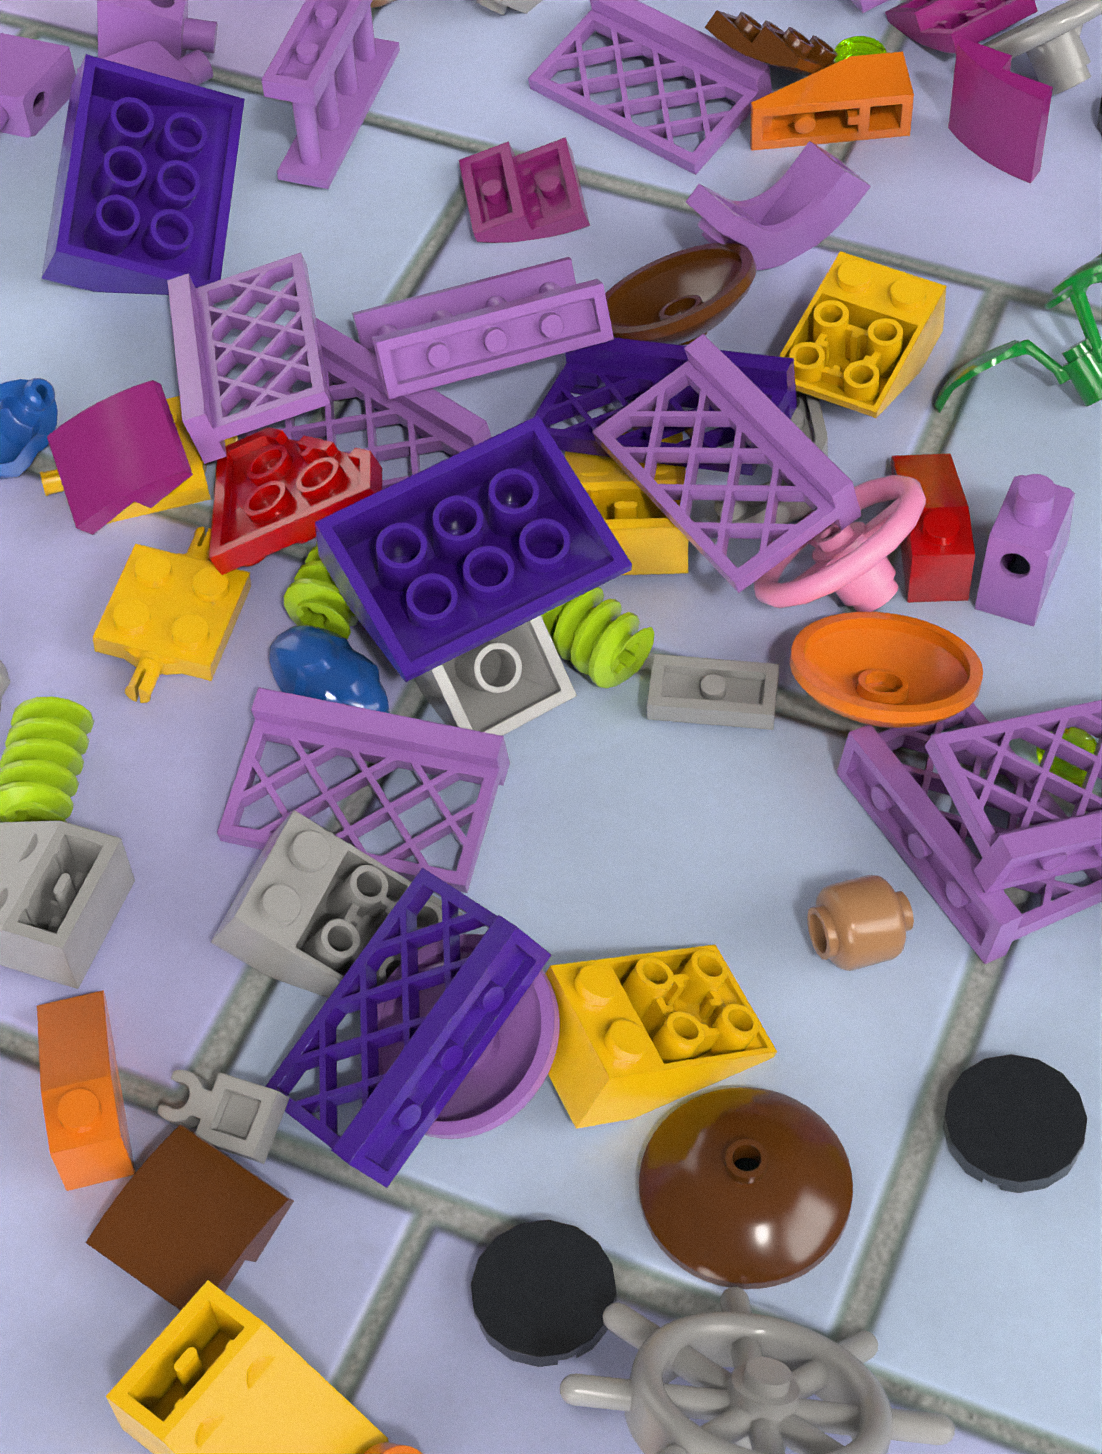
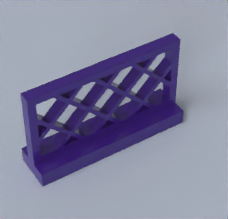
M614 338L611 341L566 352V364L534 417L539 415L561 451L610 457L596 442L592 431L627 406L629 403L626 400L634 401L687 362L688 358L684 349L686 346ZM720 350L791 420L797 408L794 358ZM689 385L669 400L667 411H685L682 407L693 408L688 411H697L700 395ZM571 393L582 395L574 397ZM610 403L616 409L591 418L587 413ZM709 406V411H715L711 406ZM572 417L578 422V424L565 429L550 427ZM632 427L634 431L621 435L616 439L623 447H648L652 427ZM664 427L662 439L683 431L690 438L676 444L661 442L660 447H690L694 427ZM718 427L705 432L702 448H717L733 442L736 432L731 427ZM659 463L687 467V463ZM699 463L698 469L729 473L730 464ZM742 464L740 474L753 476L758 464Z
M422 867L265 1087L277 1090L289 1097L285 1112L332 1148V1152L350 1166L388 1188L549 960L551 954L517 926L502 916L495 915ZM433 893L441 897L442 922L417 930V915ZM459 909L466 914L459 916ZM484 926L489 928L470 956L461 959L460 934ZM443 940L444 965L419 973L418 948ZM401 954L402 979L377 986V971L388 957ZM445 983V991L428 1015L420 1017L419 991ZM402 997L403 1023L378 1030L377 1004ZM360 1010L361 1036L337 1043L336 1028L346 1014ZM403 1041L404 1048L386 1074L379 1075L378 1048ZM361 1054L362 1081L337 1088V1061ZM319 1067L320 1094L297 1101L289 1096L307 1070ZM362 1099L361 1109L342 1136L339 1135L337 1106ZM320 1111V1119L312 1113Z

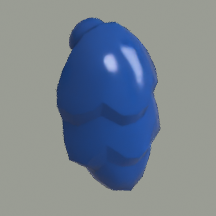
M18 379L0 384V479L19 477L30 467L37 453L48 446L47 436L56 429L58 416L55 401L56 394L54 387L45 379Z
M309 625L293 626L276 636L270 646L269 662L274 679L281 692L390 713L386 691L380 682L378 666L363 654L353 650L346 638L327 629Z

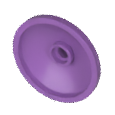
M484 934L460 935L461 959L470 956ZM443 940L418 950L419 973L444 965ZM401 964L384 984L402 979ZM543 970L539 972L426 1132V1136L439 1139H461L490 1131L515 1116L539 1090L553 1063L560 1032L557 999L552 985ZM445 983L419 991L420 1017L428 1015L445 991ZM402 997L377 1004L378 1030L403 1023ZM403 1041L378 1048L379 1075L386 1074L404 1048Z

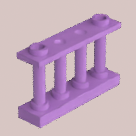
M305 0L262 77L264 97L292 102L297 135L277 170L278 180L329 189L400 51L399 42L374 38L370 5L373 0Z
M570 257L352 313L359 344L376 354L384 391L389 399L614 340L603 283L598 279L576 284Z

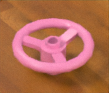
M890 475L869 480L855 486L854 489L860 511L877 503L890 500L895 501L866 525L863 522H853L841 530L833 522L753 582L756 598L760 602L776 608H785L807 604L836 592L845 606H853L856 612H872L886 604L896 594L899 587L894 580L896 570L887 556L914 529L926 504V498L920 482L910 477ZM808 544L815 547L812 558L816 564L793 581L778 582L783 570Z

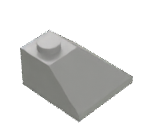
M541 615L415 678L420 691L446 725L500 736L577 696Z

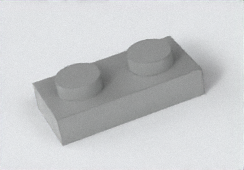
M654 654L647 701V719L774 730L779 664Z

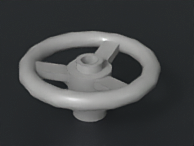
M1069 0L983 45L1012 55V59L1027 53L1039 82L1053 87L1052 96L1059 94L1091 77L1086 66L1091 61L1082 43L1080 34L1084 23L1102 14V0Z

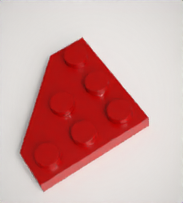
M267 427L225 446L227 457L217 460L209 559L221 575H224L242 566L255 565L267 555L292 544H300L312 540L316 537V521L382 490L383 468L369 450L355 447L351 453L339 451L331 441L305 435L299 441L288 439L283 430Z

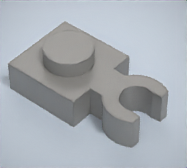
M173 1071L171 1079L189 1088V1100L179 1109L160 1105L157 1113L163 1119L176 1126L183 1125L187 1128H192L198 1125L195 1133L216 1148L264 1164L289 1097L277 1090L219 1072L214 1087L211 1089L205 1080L189 1071Z

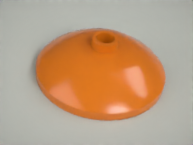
M850 612L828 616L802 629L795 637L791 648L790 668L799 685L816 702L830 711L866 725L902 728L938 723L969 707L978 697L981 690L983 667L976 652L965 641L948 630L909 616L884 612Z

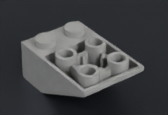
M293 810L269 837L211 943L268 977L329 998L409 887L411 881ZM431 895L417 915V930L442 922V901L434 895ZM401 954L386 958L377 971V986L383 985L401 964Z
M64 821L0 822V965L79 989L135 882L121 838Z

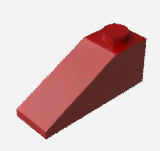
M951 453L891 456L892 475H900L918 480L926 498L925 507L916 526L900 544L907 603L968 601L975 549L969 506Z

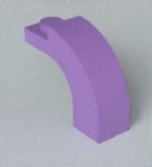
M809 141L780 180L762 194L748 200L734 201L698 184L686 200V203L702 216L697 225L704 231L702 236L709 243H721L723 245L725 243H735L743 245L751 251L757 270H765L783 265L817 246L849 216L871 186L836 156Z

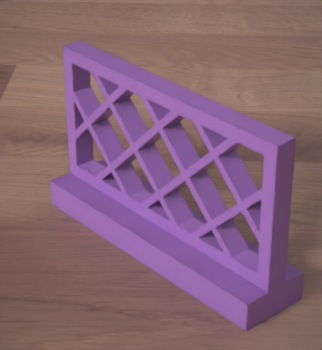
M590 0L591 10L528 78L530 89L695 175L751 113V102L772 93L769 65L747 57L730 48L725 43L638 0ZM595 31L613 41L612 46L583 51L582 45ZM642 55L654 61V66L623 71L622 59ZM616 60L618 73L587 79L585 66ZM580 68L581 80L558 84L551 80L558 71ZM684 76L696 84L695 88L665 93L663 80ZM657 81L658 95L628 100L626 87ZM617 88L621 89L622 102L600 106L591 101V93ZM725 97L736 103L729 111L707 115L705 105L707 100ZM699 102L701 116L670 122L668 108ZM662 109L664 123L641 127L632 122L631 115ZM700 131L705 133V139L692 153L674 144L673 136Z
M301 252L195 288L189 273L167 280L182 421L204 464L227 457L225 439L331 404L308 268ZM293 277L280 292L270 289L276 282ZM235 296L238 297L227 310L213 306L215 303ZM257 302L267 305L256 318L246 316L248 311ZM286 310L296 312V315L285 326L275 323ZM233 328L243 331L232 344L220 342ZM262 336L273 339L261 353L250 350ZM292 344L303 347L291 361L280 358ZM237 363L248 365L236 380L225 377ZM267 371L278 374L266 389L255 386ZM297 380L312 384V388L291 395L285 394ZM242 398L253 401L247 410L227 416Z
M316 318L331 404L325 406L326 421L295 426L294 417L285 419V428H280V430L284 431L288 439L299 441L303 435L314 438L327 436V441L333 442L337 447L336 434L367 429L368 448H364L365 450L371 451L378 462L411 456L412 475L421 471L419 454L444 450L454 456L491 438L487 421L433 388L389 399L384 391L376 354ZM299 347L288 361H291L303 347ZM275 373L262 388L266 389L278 374ZM291 386L285 394L291 395L297 392H293V388ZM358 397L365 401L366 414L335 419L333 401ZM249 400L239 412L247 410L253 401ZM400 423L408 428L409 441L377 446L376 427ZM255 429L237 436L243 439L260 430ZM410 476L382 480V490Z
M702 334L684 347L688 358L687 362L594 429L592 433L596 442L727 582L740 593L833 522L843 530L862 515L853 481L733 362ZM689 385L700 395L697 411H667L669 400ZM709 406H711L715 411H709ZM632 427H652L648 447H623L616 439ZM664 427H694L691 446L660 447ZM706 427H731L736 432L733 448H702ZM745 442H746L751 448H745ZM639 463H645V467L643 468ZM657 463H687L684 484H658L654 480ZM699 463L730 464L727 485H696ZM742 464H768L772 468L770 486L738 485ZM782 479H783L789 486H781V484H782ZM674 500H681L680 507ZM693 500L724 501L720 523L694 522L690 518ZM735 501H767L764 523H732ZM779 502H805L813 510L811 514L797 524H775ZM710 538H717V544L715 545ZM729 538L761 539L759 553L737 568L726 556Z
M258 687L251 708L255 721L217 831L220 841L263 850L269 837L293 812L289 813L275 790L308 772L321 795L298 807L295 811L309 819L330 807L343 829L335 834L337 837L347 843L351 842L355 848L411 882L423 867L458 891L468 893L499 785L504 786L510 765L504 736ZM267 741L292 746L300 758L299 761L270 777L266 776L259 764ZM304 749L313 750L315 752L307 755ZM337 755L352 758L361 772L328 790L315 768ZM364 761L376 764L368 768ZM397 768L414 771L422 785L390 803L376 780ZM257 774L261 782L252 786L255 775ZM426 774L436 775L437 777L429 780ZM459 780L480 784L481 788L476 803L453 816L438 792ZM369 785L383 808L350 826L337 802ZM268 794L282 816L260 830L239 826L244 808ZM430 797L444 821L412 839L398 815ZM391 820L405 843L383 856L367 853L358 838ZM470 822L467 836L465 837L460 828ZM453 833L462 847L457 870L452 871L429 866L420 851L448 834ZM413 855L417 863L404 860Z
M1102 700L931 735L925 744V748L982 856V860L976 866L974 872L985 893L1102 866V798L1092 793L1097 777L1102 779ZM1076 727L1098 738L1094 754L1062 739L1065 728ZM1021 738L1045 750L1040 766L1008 751L1007 747L1010 740ZM967 750L989 761L990 765L985 777L982 778L962 768L954 752ZM1055 756L1087 772L1082 787L1049 772ZM999 768L1032 783L1027 800L993 784ZM1042 789L1075 805L1071 817L1060 818L1037 806ZM986 801L1019 817L1016 829L995 833L983 810Z
M974 703L958 714L934 724L891 728L877 733L872 725H866L849 732L837 769L838 776L984 964L1007 955L1012 941L1102 902V866L1083 870L1093 882L1085 887L1057 881L1055 877L1014 886L1015 888L1041 895L1040 906L1023 914L1005 894L1004 889L989 893L984 892L974 872V869L982 859L977 858L965 843L966 837H972L962 817L938 810L927 796L928 790L949 796L950 794L940 775L933 772L934 763L925 748V744L931 737L930 735L939 734L942 730L960 723L966 728L990 723ZM1008 745L1007 750L1015 754V752ZM904 747L928 754L925 769L902 764L892 750ZM967 750L954 752L959 763L972 766V773L979 776L980 769L988 770L989 761ZM999 768L998 774L1005 775L1013 784V794L1027 800L1032 783ZM1042 789L1037 806L1060 818L1068 817L1049 793ZM986 801L985 806L1003 810L995 806L994 804ZM1009 813L1006 829L992 825L995 833L1016 829L1018 817Z

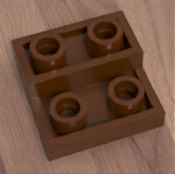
M717 10L704 27L727 46L747 57L805 76L835 64L834 59L838 56L837 52L829 44L817 36L813 35L808 40L804 35L791 27H788L784 32L767 20L761 25L744 12H740L736 17Z
M179 1125L132 1176L100 1219L85 1243L181 1311L207 1280L225 1293L244 1261L256 1262L294 1200L186 1126Z

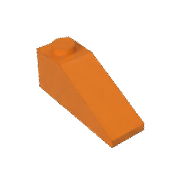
M903 51L850 56L751 102V151L806 146L809 141L817 145L910 136L914 93Z
M104 990L38 1005L40 1088L49 1151L66 1191L134 1175L136 1172Z

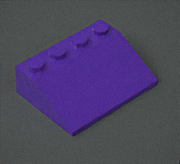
M86 54L71 85L41 279L93 292L169 295L167 280L188 273L195 288L221 280L245 99Z
M539 415L315 522L320 559L348 607L405 682L632 570V563Z

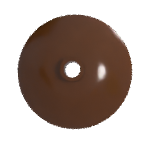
M721 243L704 244L666 255L627 275L605 293L614 338L688 345L702 334L706 335L709 330L720 324L732 312L749 291L757 271L751 251L745 246L735 243H725L724 245Z
M735 1087L720 1089L698 1096L681 1105L660 1124L652 1135L642 1158L639 1174V1196L642 1214L653 1239L660 1249L680 1268L697 1278L718 1286L762 1289L781 1285L801 1277L815 1268L830 1254L839 1242L850 1216L853 1198V1179L849 1159L842 1143L829 1124L808 1106L785 1094L761 1088ZM740 1158H752L759 1166L752 1171H742L734 1163Z

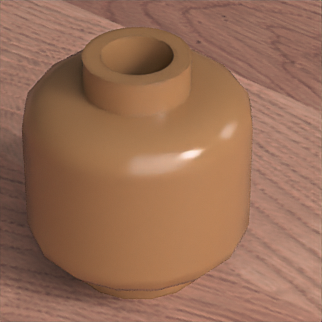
M866 875L824 887L816 898L815 906L808 910L807 924L813 947L821 959H830L836 967L846 971H853L896 958L904 949L906 931H910L913 928L914 918L910 902L902 891L895 892L892 886L881 876Z

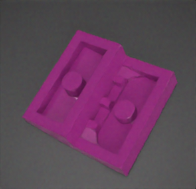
M907 0L885 13L890 24L914 41L935 50L956 54L957 44L962 38L978 43L1038 12L1035 0Z
M962 38L957 44L948 128L961 143L981 159L1018 179L1032 183L1041 169L1053 87L1011 72L1012 55Z
M566 137L517 156L508 141L459 160L472 229L477 242H520L553 237L590 226L573 152Z
M154 380L133 386L97 402L63 423L47 436L77 529L92 535L134 501L152 508L193 475L162 385Z

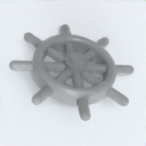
M729 1287L723 1291L720 1297L722 1312L689 1315L676 1319L662 1327H659L620 1302L611 1303L603 1312L604 1325L608 1330L639 1349L633 1361L630 1378L622 1379L576 1373L566 1376L560 1384L561 1397L568 1404L625 1411V1418L630 1433L644 1454H785L786 1447L797 1454H887L891 1440L944 1445L950 1442L955 1435L954 1423L946 1415L891 1408L888 1397L880 1382L863 1364L873 1358L878 1351V1341L871 1332L865 1330L858 1331L837 1344L827 1337L795 1323L770 1316L753 1314L748 1295L739 1287ZM723 1367H734V1371L730 1373ZM680 1376L693 1386L668 1383ZM813 1394H815L816 1396H818V1397H819L820 1399H822L823 1401H821V1400H812V1399H807V1398H809L810 1396H812ZM689 1418L710 1421L702 1426H699ZM825 1433L849 1435L852 1441L844 1446Z

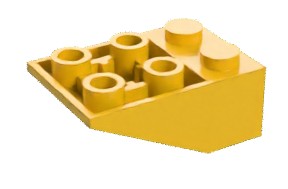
M840 251L779 357L794 358L796 391L877 418L921 372L942 334L947 286Z
M683 432L662 439L661 442L679 443L683 441ZM565 451L566 460L632 563V570L623 575L688 573V539L611 457ZM639 463L643 468L645 467V463ZM657 463L654 480L658 484H684L686 469L682 466ZM674 500L680 507L681 500Z
M716 944L550 965L545 973L555 992L560 1017L558 1046L548 1075L576 1129L634 1119L772 1059L777 1053L776 1048Z
M208 1280L106 1395L121 1428L153 1454H364L365 1451L376 1444L389 1442L388 1438L268 1325Z

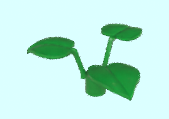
M1102 253L1065 277L1052 290L1053 295L1044 304L1046 310H1049L1070 297L1085 339L1062 352L1067 362L1066 364L1061 366L1028 339L1023 341L1013 340L980 354L959 368L938 393L935 401V407L938 412H941L946 401L957 387L990 367L1021 355H1030L1054 374L1060 385L1071 380L1086 407L1102 400V339L1086 295L1090 285L1102 283Z

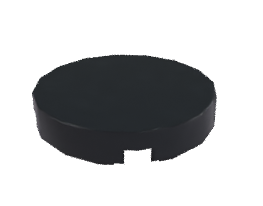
M1009 1054L985 1058L961 1073L948 1092L943 1131L950 1154L966 1174L981 1183L985 1179L990 1183L1001 1185L1000 1190L1022 1193L1045 1189L1068 1175L1083 1149L1087 1115L1080 1093L1062 1072L1039 1059Z
M552 1220L520 1223L495 1237L478 1258L471 1281L474 1316L488 1343L510 1360L536 1367L558 1365V1360H565L574 1355L578 1358L592 1350L608 1330L603 1322L604 1310L611 1303H617L613 1265L599 1242L576 1226Z

